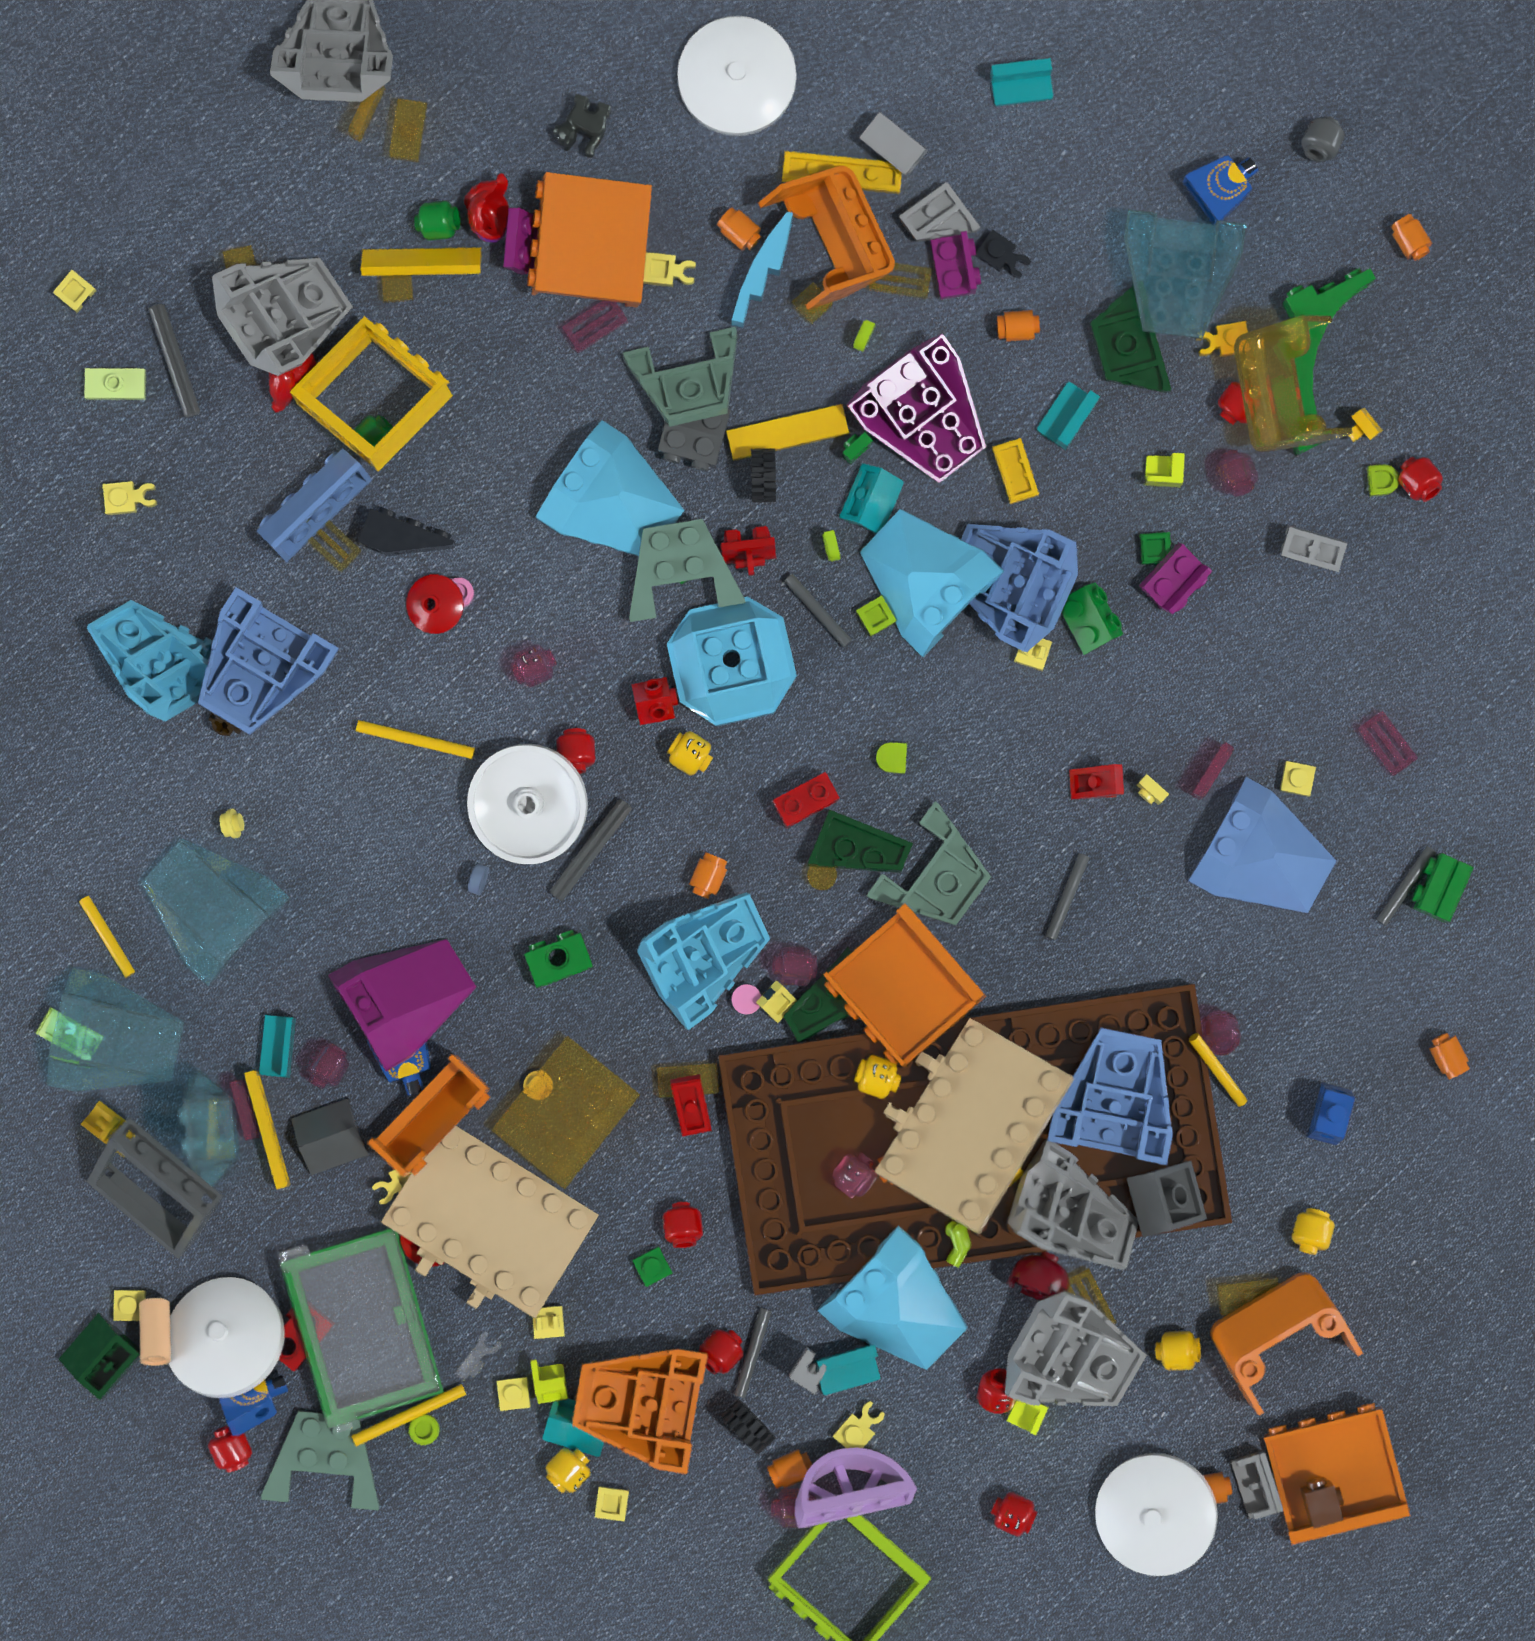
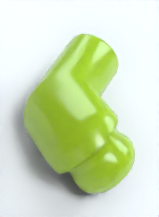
M952 1221L947 1224L945 1232L946 1235L951 1237L954 1247L946 1261L959 1268L971 1247V1241L967 1228L956 1221Z

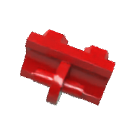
M767 526L752 529V540L741 541L739 530L725 531L724 543H721V551L726 564L735 563L736 569L748 568V576L755 575L754 567L765 566V560L776 559L775 539L771 537Z

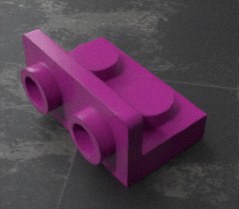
M509 208L503 267L519 274H528L529 268L534 269L535 257H530L532 239H537V228L533 227L534 214L521 208Z
M962 231L960 235L932 239L930 243L940 300L976 294V285H981L979 267L973 268L971 256H976L974 239H968L967 231Z
M1178 542L1140 583L1139 587L1161 610L1174 614L1187 604L1189 596L1195 590L1200 589L1207 582L1212 570L1202 564L1184 544Z

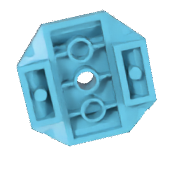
M748 596L744 597L745 603L718 607V603L690 609L667 642L680 704L716 727L774 714L797 677L784 618ZM734 652L739 655L740 663L736 667H728L724 664L723 657L727 653Z

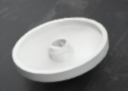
M725 17L699 29L686 44L678 65L679 91L688 111L705 127L726 135L741 136L753 134L772 125L789 106L796 85V66L788 44L772 27L748 17Z
M518 744L498 751L479 767L469 787L467 807L475 834L492 853L502 859L518 864H538L556 858L576 841L586 821L588 799L580 774L563 755L553 749L537 744Z
M217 1278L198 1285L180 1300L170 1316L171 1362L169 1365L173 1373L183 1384L207 1397L229 1398L253 1389L271 1373L282 1352L284 1322L277 1304L258 1285L241 1278Z
M1148 1453L1124 1461L1106 1478L1097 1497L1095 1517L1101 1540L1116 1560L1127 1568L1142 1574L1165 1576L1189 1568L1206 1552L1213 1540L1217 1527V1505L1208 1482L1192 1465L1175 1456L1162 1453Z

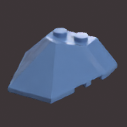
M967 524L961 540L984 550L1004 570V573L985 593L977 594L969 604L978 613L982 621L986 622L996 632L995 635L1000 640L1024 652H1028L1054 630L1078 576L1076 542L1046 529L1035 530Z
M235 587L219 613L217 629L212 642L210 658L206 667L198 705L251 735L320 678L339 648L314 633L310 636L263 608L262 602Z
M1245 777L1231 802L1232 805L1188 881L1214 896L1308 913L1336 860L1273 791Z
M1101 1028L1073 1076L1074 1081L1052 1115L1047 1141L1074 1147L1082 1145L1135 1156L1139 1160L1167 1165L1173 1134L1161 1040Z

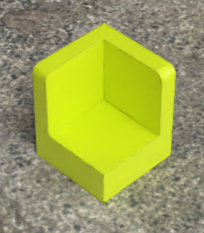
M1172 453L1171 456L1148 455L1146 457L1145 486L1181 487L1184 477L1185 453Z
M537 1359L531 1360L534 1389L538 1404L568 1399L563 1364L539 1367Z
M1016 1400L1006 1421L1036 1435L1048 1407L1042 1403L1040 1405H1029Z

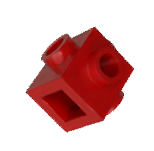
M667 677L631 684L640 726L675 718L673 706L679 704L675 688L669 689Z

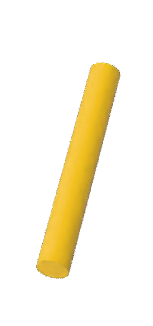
M90 896L84 897L79 903L125 978L135 973L134 968Z
M1198 1033L1193 1034L1189 1038V1042L1238 1107L1245 1105L1248 1101L1245 1095Z

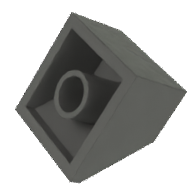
M1191 1161L1127 1178L1142 1237L1169 1232L1207 1219Z

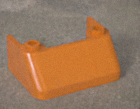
M837 166L782 183L758 202L760 208L784 201L787 210L793 213V217L797 219L812 217L836 268L824 276V291L805 305L807 310L843 299L882 279L894 269V257L854 172L846 166Z
M452 1054L448 1058L451 1062L378 1138H372L368 1142L402 1177H406L410 1173L416 1176L427 1164L424 1158L473 1107L479 1110L490 1099L487 1092L491 1088L458 1055Z
M1300 1272L1219 1319L1211 1328L1210 1336L1247 1403L1258 1415L1264 1412L1250 1387L1259 1382L1265 1373V1365L1259 1354L1300 1329L1311 1324L1315 1332L1321 1337L1332 1338L1340 1334L1346 1346L1358 1357L1363 1354L1342 1315L1318 1280L1310 1273Z

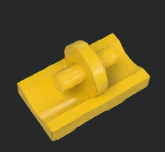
M99 1100L81 1125L107 1144L110 1137L126 1120ZM129 1130L126 1137L131 1139L134 1134Z

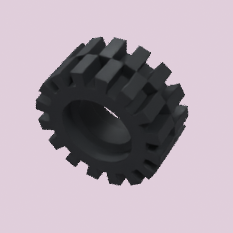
M775 448L751 449L752 503L776 502Z
M739 1398L721 1414L725 1422L757 1455L776 1438Z

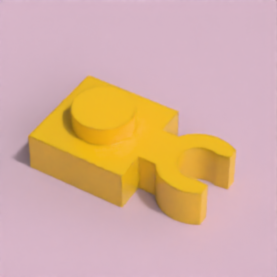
M1246 321L1216 326V335H1212L1209 332H1201L1196 336V340L1205 339L1209 342V348L1199 350L1200 356H1208L1214 349H1219L1221 357L1251 351Z

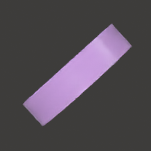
M864 1448L835 1450L819 1458L806 1473L795 1503L796 1523L798 1529L908 1505L911 1504L917 1488L908 1473L898 1463L879 1452ZM845 1469L860 1470L872 1475L863 1490L853 1491ZM830 1472H835L843 1494L834 1495L813 1483L820 1477ZM880 1479L887 1483L886 1485L876 1487ZM808 1494L816 1497L818 1500L809 1501Z

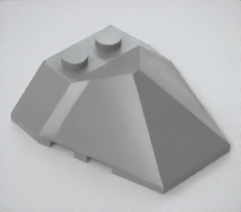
M307 0L297 14V21L293 27L288 28L285 32V39L281 45H277L273 50L270 75L301 99L346 102L364 101L391 80L393 55L388 48L386 36L380 26V19L373 0Z
M321 258L287 260L285 263L271 264L270 261L252 266H246V263L233 265L212 276L218 318L251 366L277 376L301 366L353 307Z
M1045 1139L1021 1176L1008 1224L1017 1234L1042 1249L1121 1270L1126 1269L1138 1228L1137 1218L1113 1194L1108 1196L1096 1184L1099 1180L1093 1174L1088 1176L1076 1164L1078 1159L1071 1152Z
M1063 1291L1037 1302L1010 1349L1007 1361L1005 1394L1007 1397L1029 1405L1051 1402L1061 1406H1066V1403H1081L1083 1406H1118L1147 1355L1089 1300Z

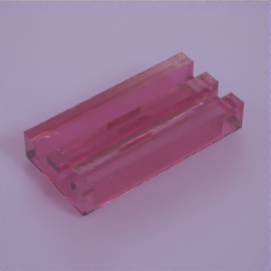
M603 300L564 325L562 329L574 345L576 351L580 353L627 323L628 319L617 302ZM610 305L613 309L577 333L573 334L571 331ZM618 315L619 318L581 343L578 342V339Z
M1383 710L1358 728V731L1393 777L1418 759ZM1380 720L1408 759L1404 760L1380 728L1377 721ZM1369 727L1373 728L1399 763L1397 767L1392 764L1367 730Z
M1226 742L1220 746L1192 791L1191 795L1202 800L1206 796L1234 751L1233 746Z
M240 1079L232 1081L230 1086L245 1141L259 1138L260 1135L246 1083Z

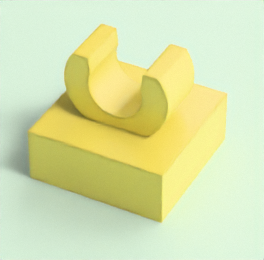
M1042 639L1028 652L1018 649L1014 662L1043 671L1052 641Z
M562 1306L541 1308L536 1318H533L534 1339L565 1336Z

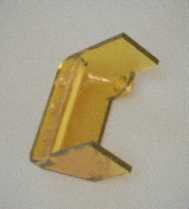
M1301 315L1242 334L1235 341L1234 354L1249 437L1255 450L1270 452L1302 447L1353 434L1352 428H1327L1321 416L1317 414L1305 416L1294 358L1305 355L1309 350L1311 343L1309 329L1332 322L1331 316Z

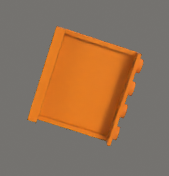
M549 172L544 174L542 180H537L535 197L540 198L539 210L535 209L533 216V227L537 228V239H532L530 247V257H535L534 269L529 268L527 286L532 287L531 295L536 296L539 292L626 303L625 306L637 308L642 302L652 185Z
M905 903L896 911V915L829 973L825 972L823 974L828 980L824 985L835 998L838 995L844 998L847 1002L844 1008L854 1020L860 1017L867 1025L863 1030L874 1043L880 1040L887 1048L883 1054L888 1060L896 1065L899 1063L903 1067H906L920 1055L921 1051L923 1052L986 997L983 991Z
M1375 1403L1364 1404L1357 1407L1358 1412L1346 1415L1345 1410L1327 1414L1328 1419L1316 1422L1315 1417L1298 1421V1427L1287 1429L1286 1425H1279L1269 1428V1434L1264 1435V1441L1284 1510L1291 1545L1410 1516L1382 1406L1375 1407ZM1324 1478L1325 1481L1330 1480L1335 1488L1339 1487L1344 1500V1505L1340 1506L1343 1521L1314 1529L1309 1523L1300 1488L1307 1486V1482L1310 1480Z

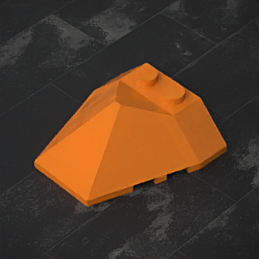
M671 1349L582 1364L572 1425L619 1448L628 1455L640 1459L657 1470L687 1474L700 1384H703L708 1354L684 1349Z

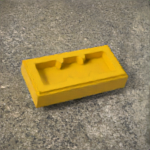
M1019 438L992 447L1010 505L1039 496L1022 439Z

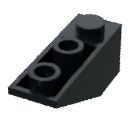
M379 507L378 511L370 508L357 541L360 546L386 556L455 549L456 546L455 541L450 539L452 536L450 533L435 528L434 532L423 529V523L412 518H407L406 522L395 518V512L383 507Z

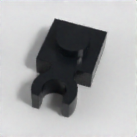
M993 229L976 252V256L999 272L1004 265L1007 266L1010 274L1017 279H1021L1023 274L1015 268V265L1022 262L1029 267L1031 264V260L1027 256L1015 255L1013 253L1017 247L1016 244Z

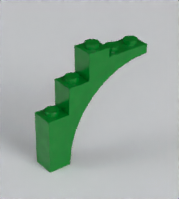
M1360 268L1344 276L1346 281L1337 286L1334 282L1323 286L1318 290L1319 295H1317L1312 285L1305 289L1302 285L1297 286L1286 293L1288 297L1282 303L1297 333H1294L1293 330H1290L1277 338L1278 343L1273 347L1288 378L1285 379L1281 375L1267 383L1269 388L1263 394L1296 456L1323 443L1326 439L1317 416L1313 395V369L1317 349L1327 325L1336 312L1354 295L1374 282L1376 278L1371 268L1364 272Z

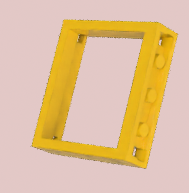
M364 316L303 377L290 393L303 410L379 472L453 395L447 386L450 382L442 376L441 372L436 370L433 373L428 369L429 364L419 354L411 355L408 352L409 348L398 337L393 340L388 336V330L381 323L378 324L376 322L373 324ZM372 341L431 389L375 447L316 399Z

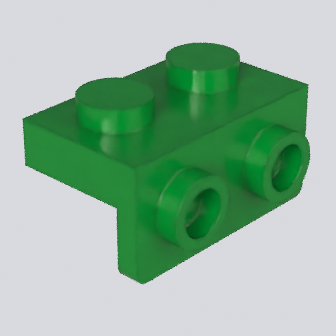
M1097 583L1086 585L1070 594L1061 612L1084 655L1123 635L1121 621L1116 614L1112 613L1107 603V595L1101 587H1098Z

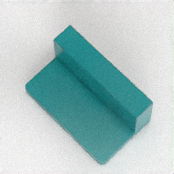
M1051 58L992 65L990 74L994 105L1006 106L1052 100Z
M1068 382L1038 426L1037 432L1066 450L1098 402L1100 396L1091 390L1086 393L1073 383Z
M862 463L839 518L848 523L863 526L877 534L889 520L903 487V480L883 468Z
M265 1015L259 1075L290 1078L296 1018Z
M869 1344L814 1360L816 1373L821 1365H826L825 1374L819 1382L822 1394L829 1395L879 1380L880 1373L875 1357H878L875 1345Z
M571 1399L554 1401L542 1439L573 1450L578 1448L583 1453L600 1457L604 1441L572 1425L576 1401Z

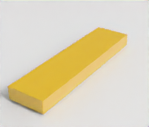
M785 151L782 182L784 183L837 166H846L854 172L863 191L900 194L902 172L888 161Z
M481 248L362 250L361 275L481 273Z
M839 404L727 430L726 433L732 458L735 461L751 457V449L775 448V451L848 435L849 430L843 405Z
M259 1071L246 1072L244 1076L276 1190L289 1187L290 1180Z

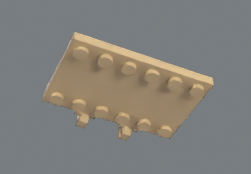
M969 1018L946 1057L939 1054L934 1059L921 1051L915 1063L918 1066H923L930 1072L927 1077L930 1083L914 1108L909 1107L905 1112L889 1103L885 1109L884 1114L896 1122L894 1130L899 1133L878 1165L875 1173L975 1233L980 1234L1074 1079L1067 1073Z
M455 1126L424 1158L427 1162L426 1166L416 1176L411 1173L381 1223L420 1247L417 1254L423 1258L415 1271L423 1277L427 1275L434 1262L440 1265L445 1262L472 1279L470 1284L476 1288L466 1302L468 1305L477 1309L485 1296L492 1300L496 1294L535 1319L599 1215Z

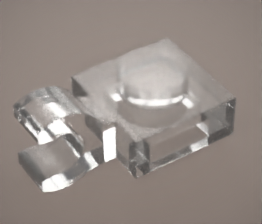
M488 1331L481 1334L475 1348L455 1372L464 1381L469 1375L474 1379L485 1365L480 1361L483 1356L497 1352L502 1345V1342L499 1340L494 1347L486 1346L485 1339L489 1335Z

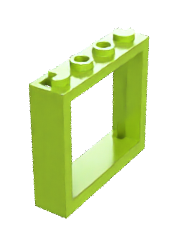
M858 1515L846 1519L914 1579L862 1640L878 1641L932 1578L863 1515ZM829 1522L813 1525L768 1576V1581L771 1583L768 1588L780 1599L786 1596L794 1603L791 1608L801 1618L805 1620L809 1616L817 1624L814 1629L826 1640L832 1637L836 1641H853L782 1578L785 1572Z

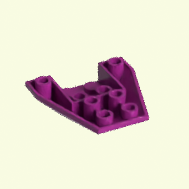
M942 333L907 351L866 382L847 404V407L864 430L938 483L986 448L960 357Z
M447 939L357 959L328 975L340 997L346 1002L367 1037L372 1050L385 1071L411 1058L476 989V985Z

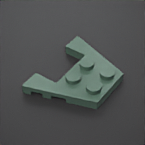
M736 327L710 332L715 359L655 372L649 347L623 352L626 365L669 427L728 413L738 337Z
M703 519L643 528L629 616L630 622L657 618L652 587L714 577L718 607L745 603V598Z
M935 801L919 824L944 842L908 892L882 874L866 896L869 899L897 908L906 903L916 914L956 926L991 876L947 817L939 803Z
M299 1410L262 1492L261 1500L289 1502L293 1470L354 1476L351 1508L379 1510L380 1503L375 1489L366 1442L356 1446L351 1436L363 1430L361 1420L356 1419L327 1429L322 1412Z

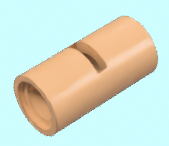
M162 1298L142 1300L139 1303L140 1362L149 1366L168 1364L171 1362L170 1302Z

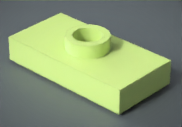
M85 368V399L146 400V370L135 368Z

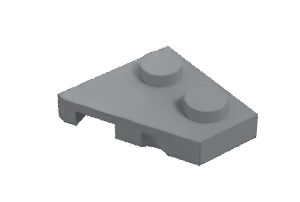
M948 182L899 216V220L916 242L960 235L962 231H967V234L976 233L981 228Z

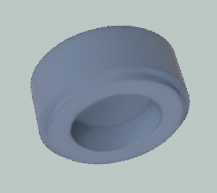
M481 864L474 866L468 882V891L470 893L481 895L486 885L489 867Z

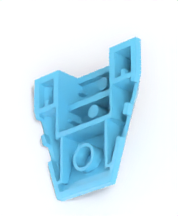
M601 420L560 475L535 518L561 535L573 536L593 544L598 543L615 548L618 551L639 556L643 528L676 523L683 514L684 509L628 437Z
M899 509L860 551L881 595L897 620L895 623L902 637L922 657L944 636L942 634L944 629L976 595L985 593L1004 573V570L984 550L972 546L902 509Z
M130 600L88 624L87 629L128 697L149 715L166 722L198 702L213 640L207 637L201 640L189 634V628L183 625L177 628L165 622V616Z
M746 892L665 922L642 939L637 952L660 998L687 1030H690L714 1011L718 1006L715 1004L717 999L725 989L730 990L735 982L732 980L743 967L748 968L770 940V937L750 894Z
M899 1225L878 1246L876 1254L841 1290L838 1288L817 1310L839 1331L868 1344H874L875 1347L925 1370L968 1327L950 1295L946 1293L939 1281L938 1274L928 1262L921 1245Z

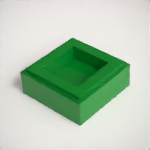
M1170 532L1139 535L1142 565L1159 564L1171 551Z

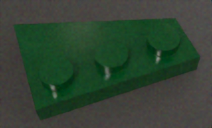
M829 810L807 866L901 873L913 843Z
M849 947L843 951L841 956L825 972L829 973L852 953ZM823 974L784 1015L798 1043L850 1015L844 1008L847 1004L841 995L835 998L824 985L828 980Z

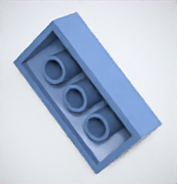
M343 448L339 452L332 453L325 460V466L317 473H311L304 480L303 487L296 494H289L282 501V507L274 515H267L260 523V528L257 532L286 563L372 481L362 465Z

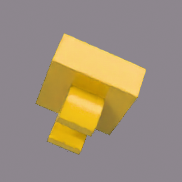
M1362 408L1351 416L1357 424L1346 433L1354 442L1364 434L1371 440L1383 430L1366 408Z

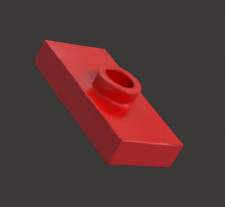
M700 1074L670 1079L682 1136L712 1131Z

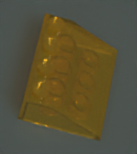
M566 1036L491 1130L563 1189H566L640 1094L570 1037Z

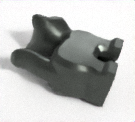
M576 94L574 97L575 104L569 112L567 120L562 124L556 125L553 129V134L556 136L558 143L564 146L566 151H569L577 139V133H582L591 139L585 148V154L588 158H593L595 155L594 151L600 145L606 132V121L610 116L611 106L598 102L594 112L588 111L589 99Z

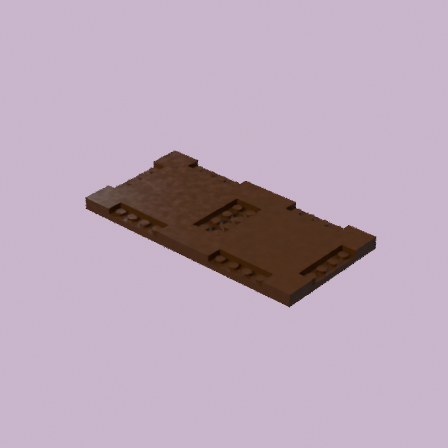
M1195 984L971 1018L1072 1077L1101 1028L1160 1039L1173 1134L1167 1165L1139 1160L1135 1156L1082 1145L1074 1147L1060 1143L1056 1144L1071 1152L1078 1159L1076 1164L1088 1176L1093 1174L1099 1180L1096 1184L1108 1196L1113 1194L1136 1218L1137 1215L1130 1195L1127 1178L1191 1161L1207 1219L1164 1233L1232 1223L1208 1066L1189 1042V1038L1196 1033L1203 1039ZM969 1018L960 1019L923 1052L934 1059L939 1054L946 1057ZM867 1034L718 1056L754 1296L850 1281L876 1254L878 1246L898 1225L921 1245L932 1268L952 1266L946 1259L954 1246L951 1237L946 1235L945 1229L949 1222L955 1220L898 1186L891 1185L889 1181L883 1183L880 1176L875 1173V1167L879 1165L877 1159L886 1154L899 1133L894 1130L896 1122L884 1114L885 1109L889 1103L905 1112L909 1107L914 1108L930 1083V1080L927 1079L930 1072L923 1066H918L915 1063L918 1056L906 1067L901 1066L899 1063L897 1064L896 1074L901 1075L899 1086L895 1093L890 1091L888 1096L883 1099L861 1092L858 1089V1082L854 1081L862 1058L867 1060L870 1055H877L888 1059L883 1054L887 1048L880 1040L874 1043ZM1052 1116L1020 1168L1023 1172L1043 1141L1048 1138ZM844 1172L846 1176L854 1180V1182L844 1179ZM1021 1177L1006 1190L980 1234L967 1228L971 1247L961 1264L1049 1251L1020 1236L1008 1224ZM1139 1224L1135 1238L1142 1237Z

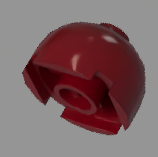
M1045 1251L1040 1256L1028 1255L1019 1260L1007 1281L1011 1288H1014L1016 1283L1022 1287L1020 1293L1038 1301L1063 1291L1068 1292L1070 1285L1069 1276L1065 1268L1057 1263L1059 1258Z

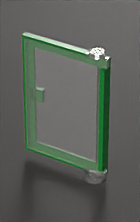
M389 1228L310 1253L307 1244L278 1253L280 1266L327 1429L334 1427L336 1433L353 1428L352 1421L444 1392L398 1233Z

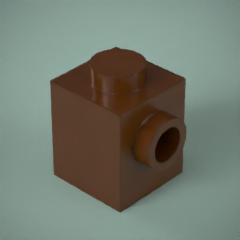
M1324 1478L1313 1479L1307 1482V1486L1300 1488L1309 1523L1314 1529L1343 1521L1340 1506L1344 1505L1343 1496L1340 1488H1335L1330 1480L1325 1481Z

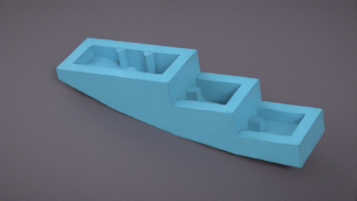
M786 212L769 234L755 257L740 290L732 317V326L744 327L750 300L762 302L768 274L780 276L793 213Z

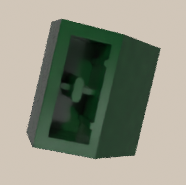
M98 1313L61 1355L59 1360L82 1386L97 1399L102 1400L140 1358V1347L103 1315Z

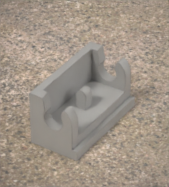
M881 112L877 114L859 137L904 175L910 174L928 152L927 149Z
M1287 525L1286 537L1281 546V556L1339 572L1347 547L1346 541Z
M806 1347L789 1373V1378L813 1394H816L818 1391L817 1385L825 1374L826 1365H821L817 1373L815 1370L816 1364L812 1363L808 1368V1365L813 1360L814 1351Z
M1261 1450L1230 1460L1249 1519H1259L1284 1511L1265 1452Z

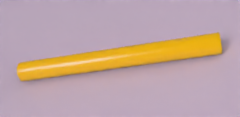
M358 720L356 732L469 759H473L474 747L361 720Z
M460 1384L351 1435L355 1445L359 1446L467 1394L463 1385Z

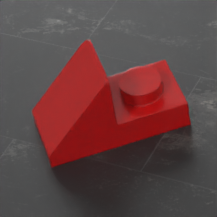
M1122 764L1069 770L1071 800L1114 798L1117 795L1124 794Z

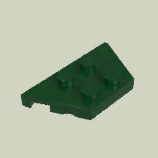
M1137 281L1090 323L1091 331L1107 382L1168 393L1172 389L1141 281Z

